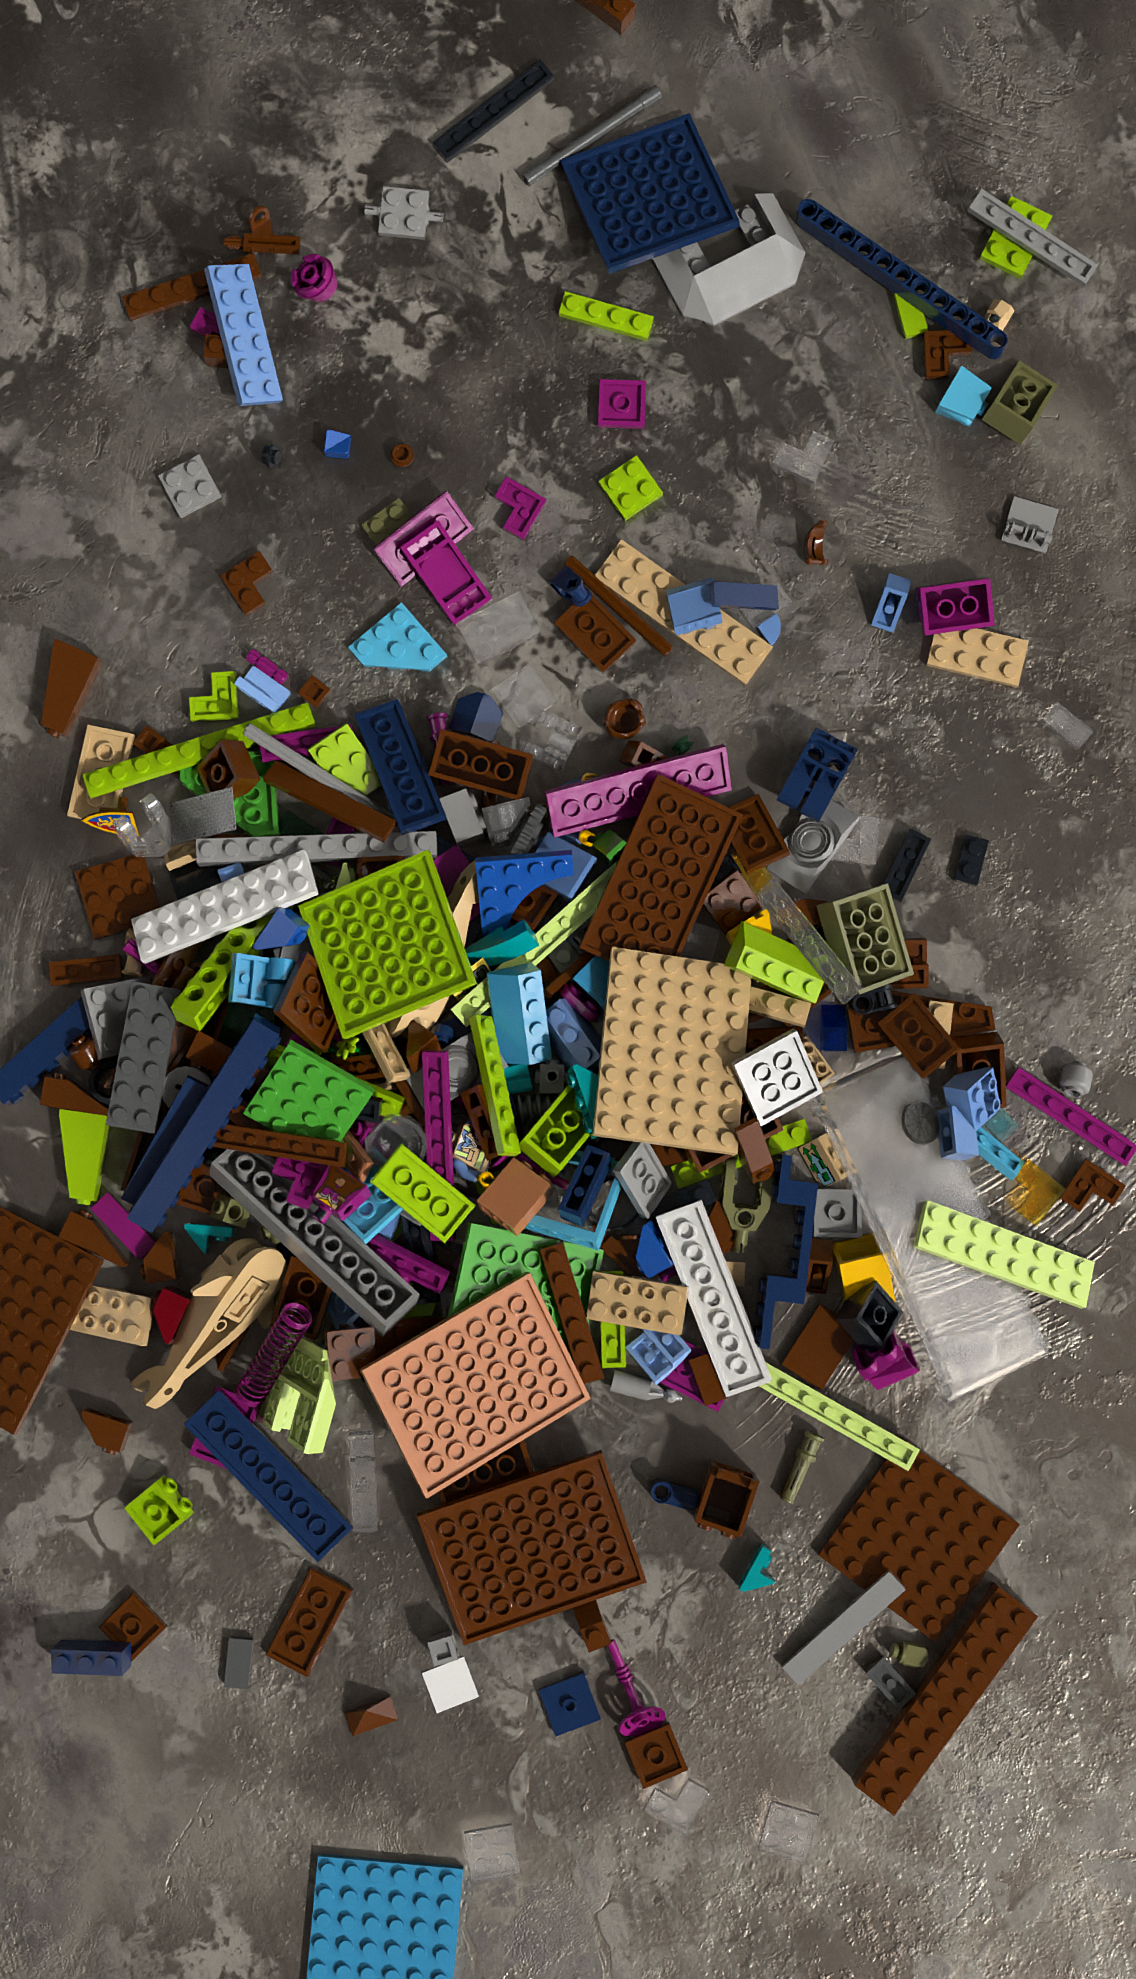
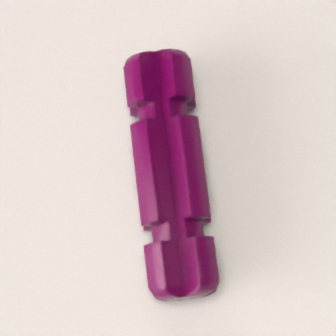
M250 650L246 656L248 662L252 665L256 664V668L270 678L273 676V680L279 684H283L287 680L289 674L282 668L279 670L278 665L265 656L261 657V653L257 650Z

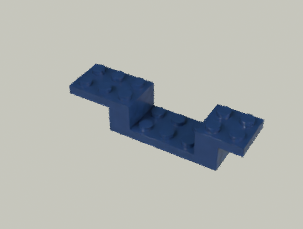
M778 1155V1159L773 1160L776 1178L775 1183H772L771 1197H773V1202L801 1206V1210H797L795 1216V1224L799 1225L798 1234L793 1235L792 1248L796 1249L795 1258H791L789 1272L793 1273V1277L764 1273V1278L759 1279L758 1292L762 1294L761 1302L756 1304L755 1316L759 1318L758 1326H754L753 1332L755 1334V1341L758 1342L759 1348L770 1349L775 1301L804 1304L818 1183L789 1180L792 1156Z

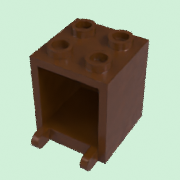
M710 1459L692 1513L694 1521L698 1524L697 1527L707 1531H711L712 1528L717 1529L721 1532L720 1535L730 1539H734L735 1536L741 1538L760 1482L757 1476ZM708 1505L730 1512L728 1521L706 1514Z

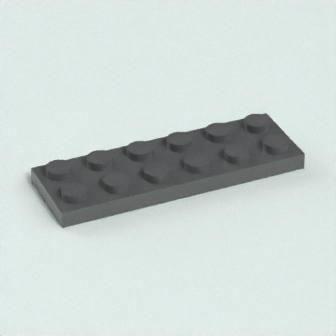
M132 982L106 1125L148 1133L156 1132L176 1025V1018L171 1006L174 999L182 993V990Z

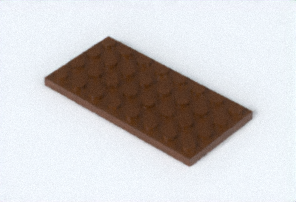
M657 774L626 841L627 844L619 856L578 948L608 962L612 947L680 957L743 814Z

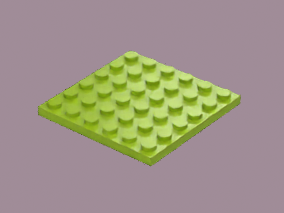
M429 850L420 852L298 906L302 919L310 925L307 934L342 1038L344 1039L353 1037L477 984Z

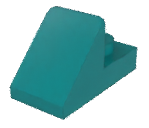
M195 1223L184 1224V1229L204 1254H209L211 1236H214L215 1241H228V1237H235L236 1227Z
M760 1543L738 1583L739 1590L746 1592L776 1583L773 1577L761 1571L762 1568L766 1569L772 1559L770 1555L771 1550L768 1546Z

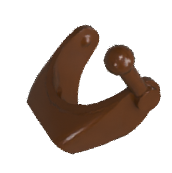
M819 520L805 536V563L807 565L820 564V566H826L829 563V560L824 559L823 538L825 529L828 526L826 520Z

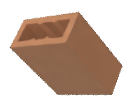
M513 1157L479 1197L477 1204L481 1211L517 1237L554 1192L549 1178L541 1173L537 1175L526 1161L522 1160L519 1162Z

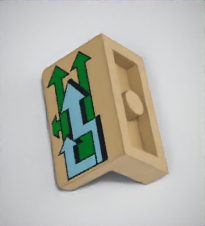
M831 1130L799 1147L800 1153L821 1189L844 1179L854 1172Z

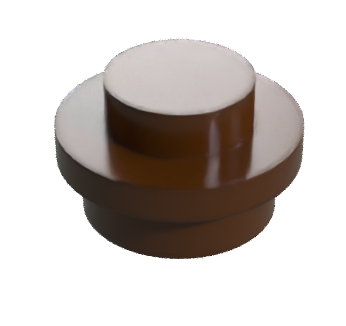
M398 444L391 450L390 457L394 465L407 467L412 463L414 453L410 446Z

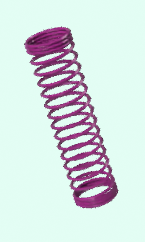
M288 1303L282 1309L277 1321H275L274 1326L265 1338V1342L262 1343L261 1348H259L258 1353H256L255 1358L243 1375V1379H241L235 1389L237 1398L243 1404L250 1407H259L263 1404L266 1396L312 1322V1315L304 1306L297 1303ZM294 1309H297V1310L301 1311L303 1314H305L306 1317H307V1319H308V1323H307L305 1317H304L300 1312H298V1311H296V1310H294ZM286 1310L298 1313L304 1319L305 1324H302L293 1315L286 1314ZM289 1317L294 1318V1319L297 1320L300 1324H298V1323L292 1321ZM280 1321H284L288 1326L297 1329L299 1333H294L287 1326L281 1325ZM280 1326L284 1331L294 1334L295 1338H291L285 1332L277 1330V1327ZM273 1332H277L282 1337L291 1340L292 1343H287L283 1338L275 1336ZM270 1337H274L278 1342L287 1345L289 1349H285L281 1344L271 1341ZM270 1342L274 1347L284 1350L286 1354H281L274 1347L268 1346L267 1343ZM264 1348H268L272 1353L281 1356L282 1360H279L272 1353L264 1351ZM261 1353H264L267 1357L274 1361H278L280 1365H276L270 1359L262 1357ZM258 1358H261L265 1363L258 1362ZM268 1365L275 1366L276 1370H272ZM251 1369H255L259 1374L252 1372ZM264 1370H267V1371L272 1372L273 1375L270 1376V1375H269L266 1371H264ZM248 1374H252L254 1378L248 1377ZM263 1376L269 1377L270 1381H267ZM259 1381L266 1382L267 1386H263ZM246 1385L250 1390L260 1393L261 1396L248 1394L242 1386ZM239 1387L248 1396L262 1398V1400L257 1402L249 1401L242 1396Z

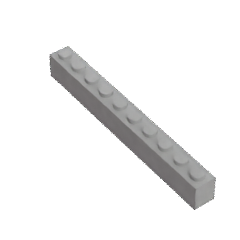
M436 831L410 832L405 835H401L400 832L391 833L384 843L367 834L196 839V860L199 866H228L236 863H241V865L269 864L301 850L307 852L310 863L358 861V858L394 855L405 856V859L425 850H429L432 858L436 859L437 838Z

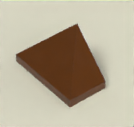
M247 1328L234 1341L216 1354L217 1370L222 1372L227 1368L250 1328Z
M391 1696L345 1712L352 1736L399 1719Z

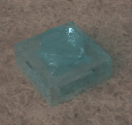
M1000 1109L984 1126L1000 1142H1003L1019 1125L1003 1109Z

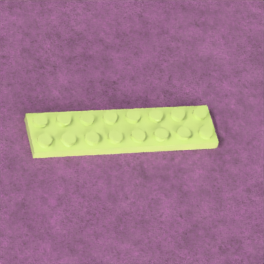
M929 1200L923 1202L913 1248L1077 1308H1086L1095 1262Z

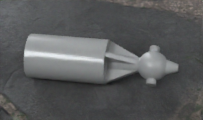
M617 1370L614 1371L610 1386L611 1392L646 1401L664 1398L666 1402L673 1403L682 1400V1396L677 1394L674 1389L664 1390L659 1385H655L651 1379Z

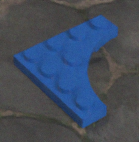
M572 850L475 858L482 937L484 938L501 926L504 930H507L517 906L537 887L558 878L574 876Z

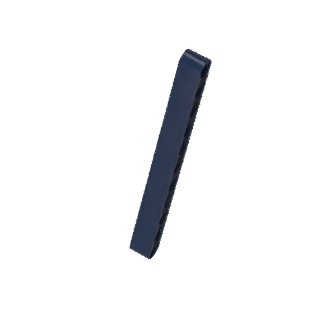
M804 199L799 203L796 222L804 231L987 358L998 359L1003 355L1008 342V337L1004 331L816 201ZM808 212L812 215L806 216L803 213ZM827 225V226H829L830 228H829V229H824V228H822L821 226ZM841 238H846V239H848L849 241H848V242H843V241H841L840 239H841ZM859 251H865L868 254L862 255L859 253ZM878 264H884L886 268H881ZM902 277L905 281H899L896 278ZM915 290H921L924 294H918ZM934 303H940L943 307H937ZM953 316H959L962 320H955ZM972 329H977L981 333L976 334L972 331ZM996 342L1000 347H994L991 343Z

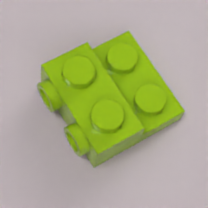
M165 1475L124 1507L153 1545L157 1544L194 1513L191 1501L186 1497H182L177 1491L176 1482Z

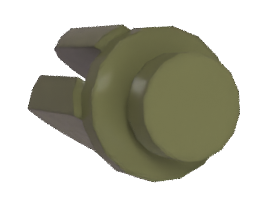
M904 1640L900 1641L899 1644L892 1643L890 1646V1657L896 1658L897 1662L902 1665L921 1668L928 1661V1651L920 1643Z

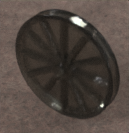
M920 1101L913 1102L905 1107L901 1122L907 1137L920 1145L933 1142L940 1130L939 1118L934 1109L927 1103Z

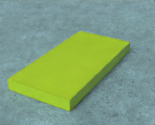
M401 1143L370 1180L374 1186L443 1243L450 1238L475 1207V1204Z

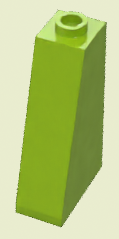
M60 1109L59 1118L69 1197L77 1199L76 1203L90 1205L91 1201H98L110 1130V1126L106 1125L107 1116Z

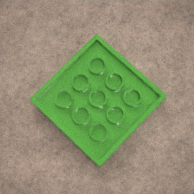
M290 1039L243 1114L271 1130L341 1141L373 1095L375 1088Z

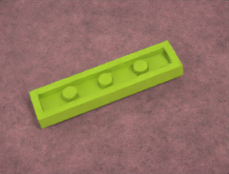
M566 291L559 310L560 317L644 341L648 340L654 316Z
M623 1270L601 1271L623 1275ZM601 1322L602 1368L626 1367L624 1325Z

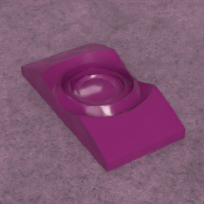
M439 520L400 547L415 572L427 586L440 608L454 626L493 599Z

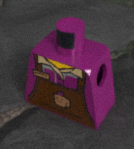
M328 1165L312 1194L315 1203L319 1206L312 1216L323 1225L331 1215L340 1221H344L371 1196L367 1185L340 1167Z

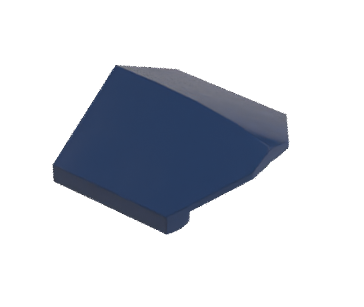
M475 692L458 699L449 729L484 741H494L503 712L491 696Z

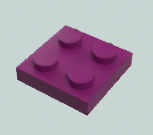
M600 379L598 428L644 429L646 381Z

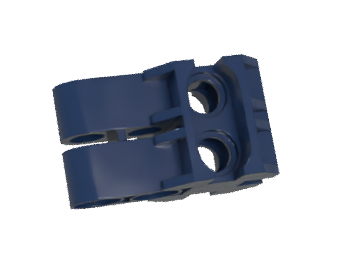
M816 727L776 801L796 810L803 795L806 796L807 799L800 813L819 823L858 749ZM808 753L818 755L819 760L815 761L808 756ZM829 764H835L840 771L837 772L830 769ZM811 780H814L816 782L813 788L811 789L808 786Z

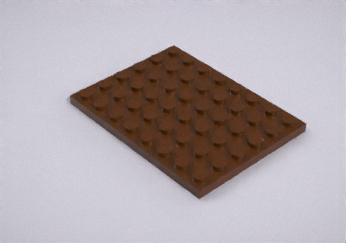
M0 1206V1428L15 1435L18 1434L104 1259L59 1238L58 1235Z
M602 1450L417 1513L419 1524L464 1645L647 1582Z

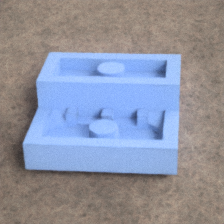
M642 1329L644 1333L625 1348L654 1384L657 1385L686 1358L691 1349L679 1335Z

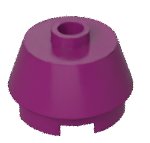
M318 254L304 256L302 258L304 262L299 265L297 270L295 268L292 270L291 284L294 286L298 296L315 302H324L334 294L338 284L333 265L329 259Z

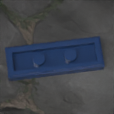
M716 581L710 584L712 607L777 610L779 608L777 585Z

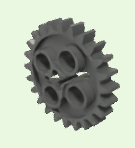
M537 804L531 816H526L521 827H518L510 842L511 845L507 855L526 854L533 850L539 839L538 835L543 826L541 822L545 817L547 808Z

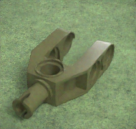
M730 1157L723 1161L719 1201L722 1203L729 1226L735 1231L732 1251L740 1253V1250H742V1253H746L749 1232L757 1230L770 1209L773 1174L767 1180L756 1183L755 1202L753 1205L735 1204L733 1202L734 1185H737V1179L735 1178L737 1158ZM743 1211H747L749 1213L748 1218L744 1221H739L738 1215Z

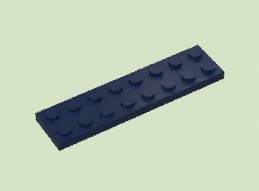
M220 1389L184 1423L192 1434L317 1562L353 1529V1526Z

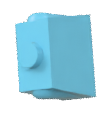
M961 366L935 413L970 427L976 415L979 414L981 416L988 403L985 402V399L992 387Z

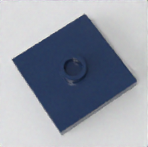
M585 1672L539 1688L555 1736L601 1720Z

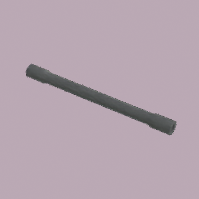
M654 85L639 95L633 102L545 161L536 164L523 173L522 177L526 184L530 187L546 176L548 172L561 164L560 160L577 154L642 109H646L661 99L662 95L658 87Z

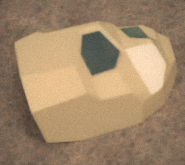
M994 299L983 318L1003 331L1015 310L1003 300Z

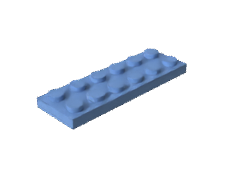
M249 264L207 266L204 271L238 406L280 403L283 401Z

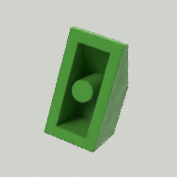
M609 829L605 833H599L594 838L592 847L610 867L619 859L627 843Z

